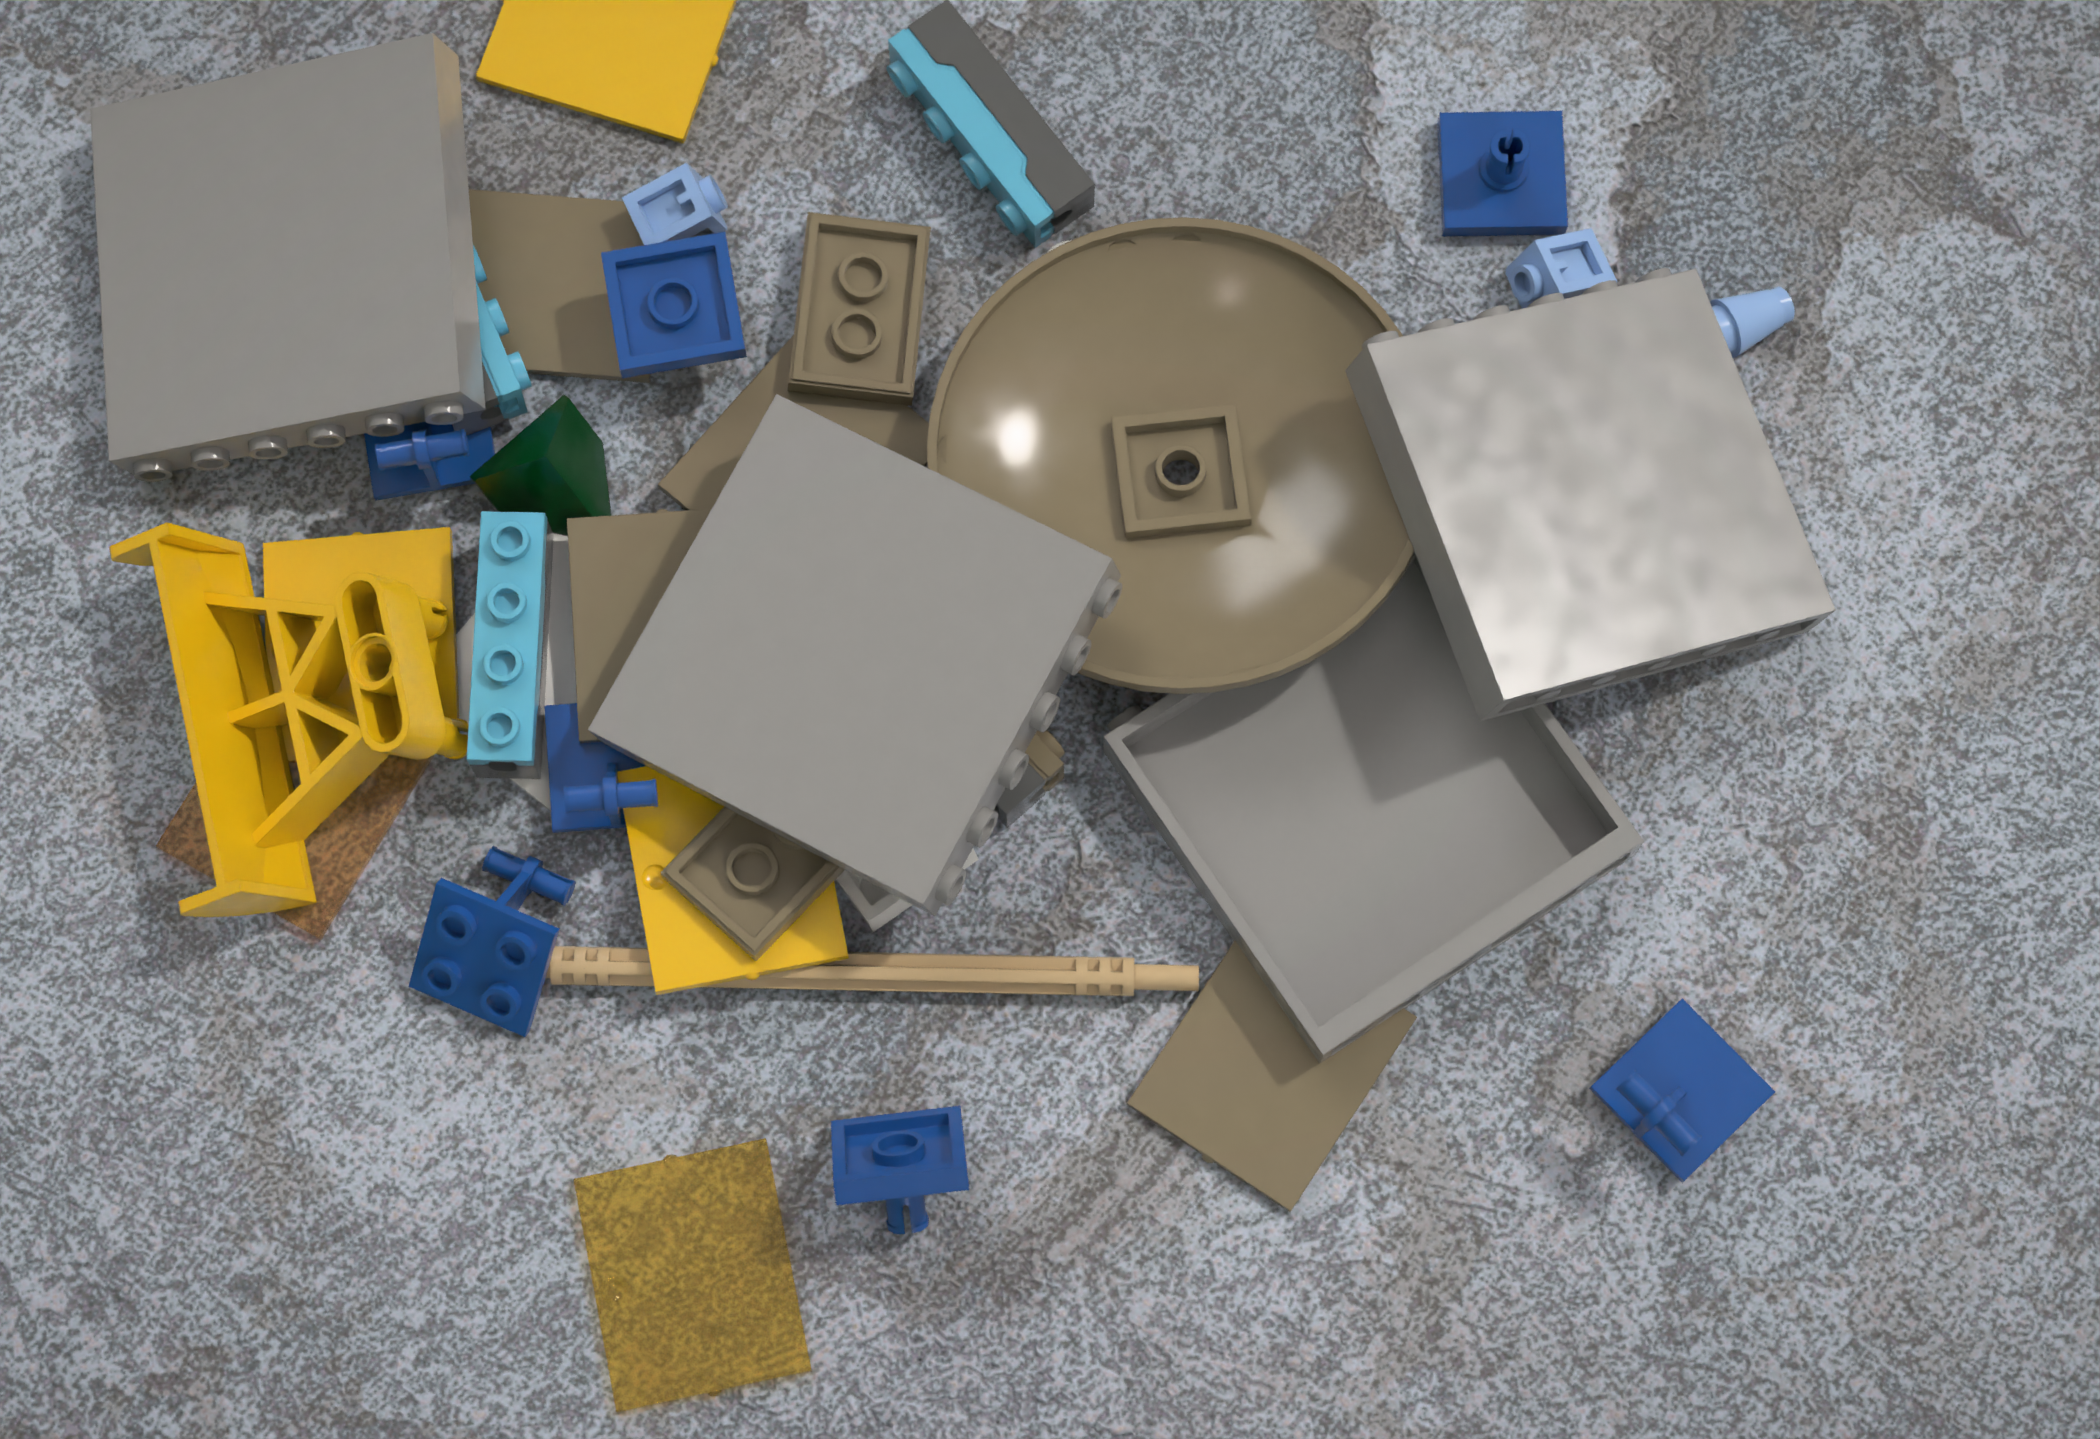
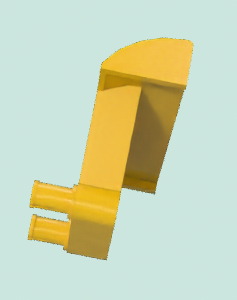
M168 522L109 547L111 560L114 562L154 567L217 886L178 901L180 915L193 917L244 916L276 912L316 903L304 840L389 755L414 760L428 759L434 754L443 755L454 760L462 759L467 755L468 735L460 734L458 731L468 732L469 723L460 718L444 717L428 640L437 639L447 629L449 616L433 613V611L439 613L447 611L446 606L441 601L418 597L416 591L408 584L366 572L353 573L343 580L335 596V605L255 597L244 543ZM258 615L267 616L282 688V691L275 694ZM314 621H320V622H321L320 625L318 626L317 630H316L315 622H314ZM347 671L357 714L328 701L329 697L337 690ZM288 723L301 784L295 790L293 788L281 726ZM337 729L348 734L341 743H339Z

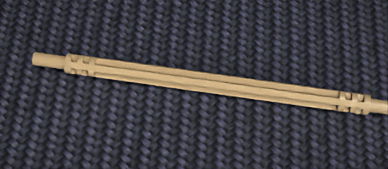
M555 946L546 974V978H550L551 985L654 987L648 948ZM848 952L849 959L760 975L756 980H747L745 978L698 987L1134 996V990L1199 991V965L1134 964L1133 957Z

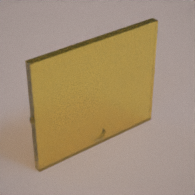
M766 1138L679 1157L670 1154L660 1161L574 1179L617 1413L704 1394L715 1397L720 1395L722 1390L812 1371Z

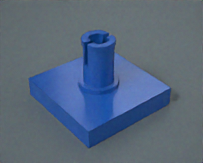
M1562 111L1439 113L1437 127L1442 237L1561 235L1566 233L1568 214Z
M725 232L601 252L622 378L747 357Z
M960 1106L831 1121L833 1185L836 1206L885 1200L888 1231L893 1234H905L903 1206L907 1205L909 1207L912 1233L924 1230L929 1224L924 1195L969 1190Z

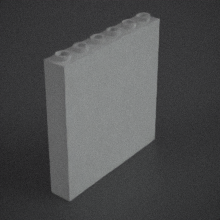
M434 33L90 108L108 454L111 463L132 473L137 480L158 482L170 479L173 476L172 471L191 467L205 471L220 470L228 467L232 459L247 456L257 459H276L287 455L288 448L303 445L317 448L337 447L343 445L346 442V437L364 433L372 436H393L402 433L405 425L425 421L434 425L454 424L463 420V414L486 410L459 58Z
M1661 268L1641 276L1635 283L1618 286L1615 280H1609L1588 288L1579 296L1564 299L1562 293H1552L1533 301L1527 308L1510 311L1506 305L1496 306L1479 313L1471 321L1455 324L1452 318H1444L1425 325L1415 334L1399 337L1397 331L1383 332L1366 340L1362 344L1363 350L1345 370L1479 721L1810 631L1836 611L1696 269L1671 274L1669 268Z
M776 394L594 717L588 731L605 745L936 916L943 903L950 905L958 896L967 871L962 867L974 845L982 847L992 834L998 819V812L994 811V808L1005 788L1014 789L1023 777L1029 762V755L1025 751L1036 731L1045 732L1054 720L1060 706V697L1056 696L1067 674L1076 675L1084 665L1092 643L1087 638L1098 617L1107 618L1115 608L1122 591V583L1118 582L1121 574L1111 557Z
M1414 554L1403 577L1373 615L1339 645L1312 662L1279 677L1247 687L1213 693H1160L1163 698L1142 711L1139 705H1135L1116 716L1107 725L1110 732L1104 736L1103 752L1232 940L1236 941L1319 1064L1403 1008H1407L1635 856L1644 843L1642 837L1546 704L1479 721L1416 554Z

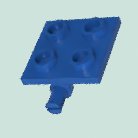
M425 421L405 425L402 433L393 436H372L364 433L375 501L475 484L469 476L496 454L491 427L466 435L465 429L454 431L452 424L434 425Z
M577 703L544 706L553 833L626 827L623 808L658 807L656 779L618 783V771L645 767V765L605 745L603 742H579Z
M492 846V849L490 848L485 857L482 871L489 872L512 883L495 901L441 878L436 883L408 987L526 1037L532 1026L560 929L518 910L532 891L565 906L572 896L576 881L544 869L543 861L535 857L529 856L525 861L498 849L496 846Z
M1683 998L1589 1088L1682 1183L1775 1093Z

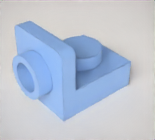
M687 162L622 197L644 245L690 238L707 228L713 233L728 230L720 213L728 208V205L718 184L711 175L703 178Z
M1592 228L1534 240L1505 270L1512 292L1522 309L1527 308L1533 301L1552 293H1562L1564 299L1579 296L1588 288L1609 280L1618 282Z

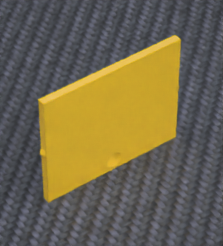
M502 0L503 6L478 68L476 79L485 84L684 144L711 69L718 63L717 53L737 0Z
M450 527L372 534L354 532L348 536L263 543L264 598L335 605V596L343 580L353 573L366 572L408 584L416 591L418 597L441 601L446 606L447 611L442 613L433 611V613L449 616L447 629L437 639L428 640L444 717L459 718L453 541ZM265 616L266 655L275 694L282 691L268 619ZM314 621L316 630L321 623L320 621ZM347 671L337 690L329 697L328 701L357 714ZM288 723L281 726L288 763L293 764L297 763ZM337 729L339 743H341L348 734Z
M647 766L617 772L618 783L656 779L658 807L623 808L656 995L745 978L747 980H756L760 975L849 959L834 881L757 961L750 957L674 887L662 879L661 876L663 869L724 806Z

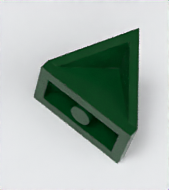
M565 395L560 397L469 476L497 512L545 513L552 532L555 534L568 536V518L611 516L603 442L572 401Z

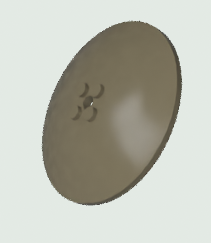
M1188 217L1157 218L1123 223L1083 235L1056 247L1029 263L1007 280L981 306L960 335L938 381L929 418L927 467L1111 557L1121 574L1118 581L1122 583L1119 600L1107 618L1098 617L1087 638L1092 642L1090 652L1078 674L1115 686L1145 692L1171 694L1213 693L1247 687L1279 677L1312 662L1339 645L1360 628L1388 598L1403 577L1415 554L1345 372L1363 350L1362 344L1369 338L1387 331H1397L1399 337L1403 335L1386 311L1359 283L1322 256L1280 235L1238 223ZM1185 460L1192 463L1197 468L1199 474L1189 484L1176 485L1165 478L1163 470L1173 461Z

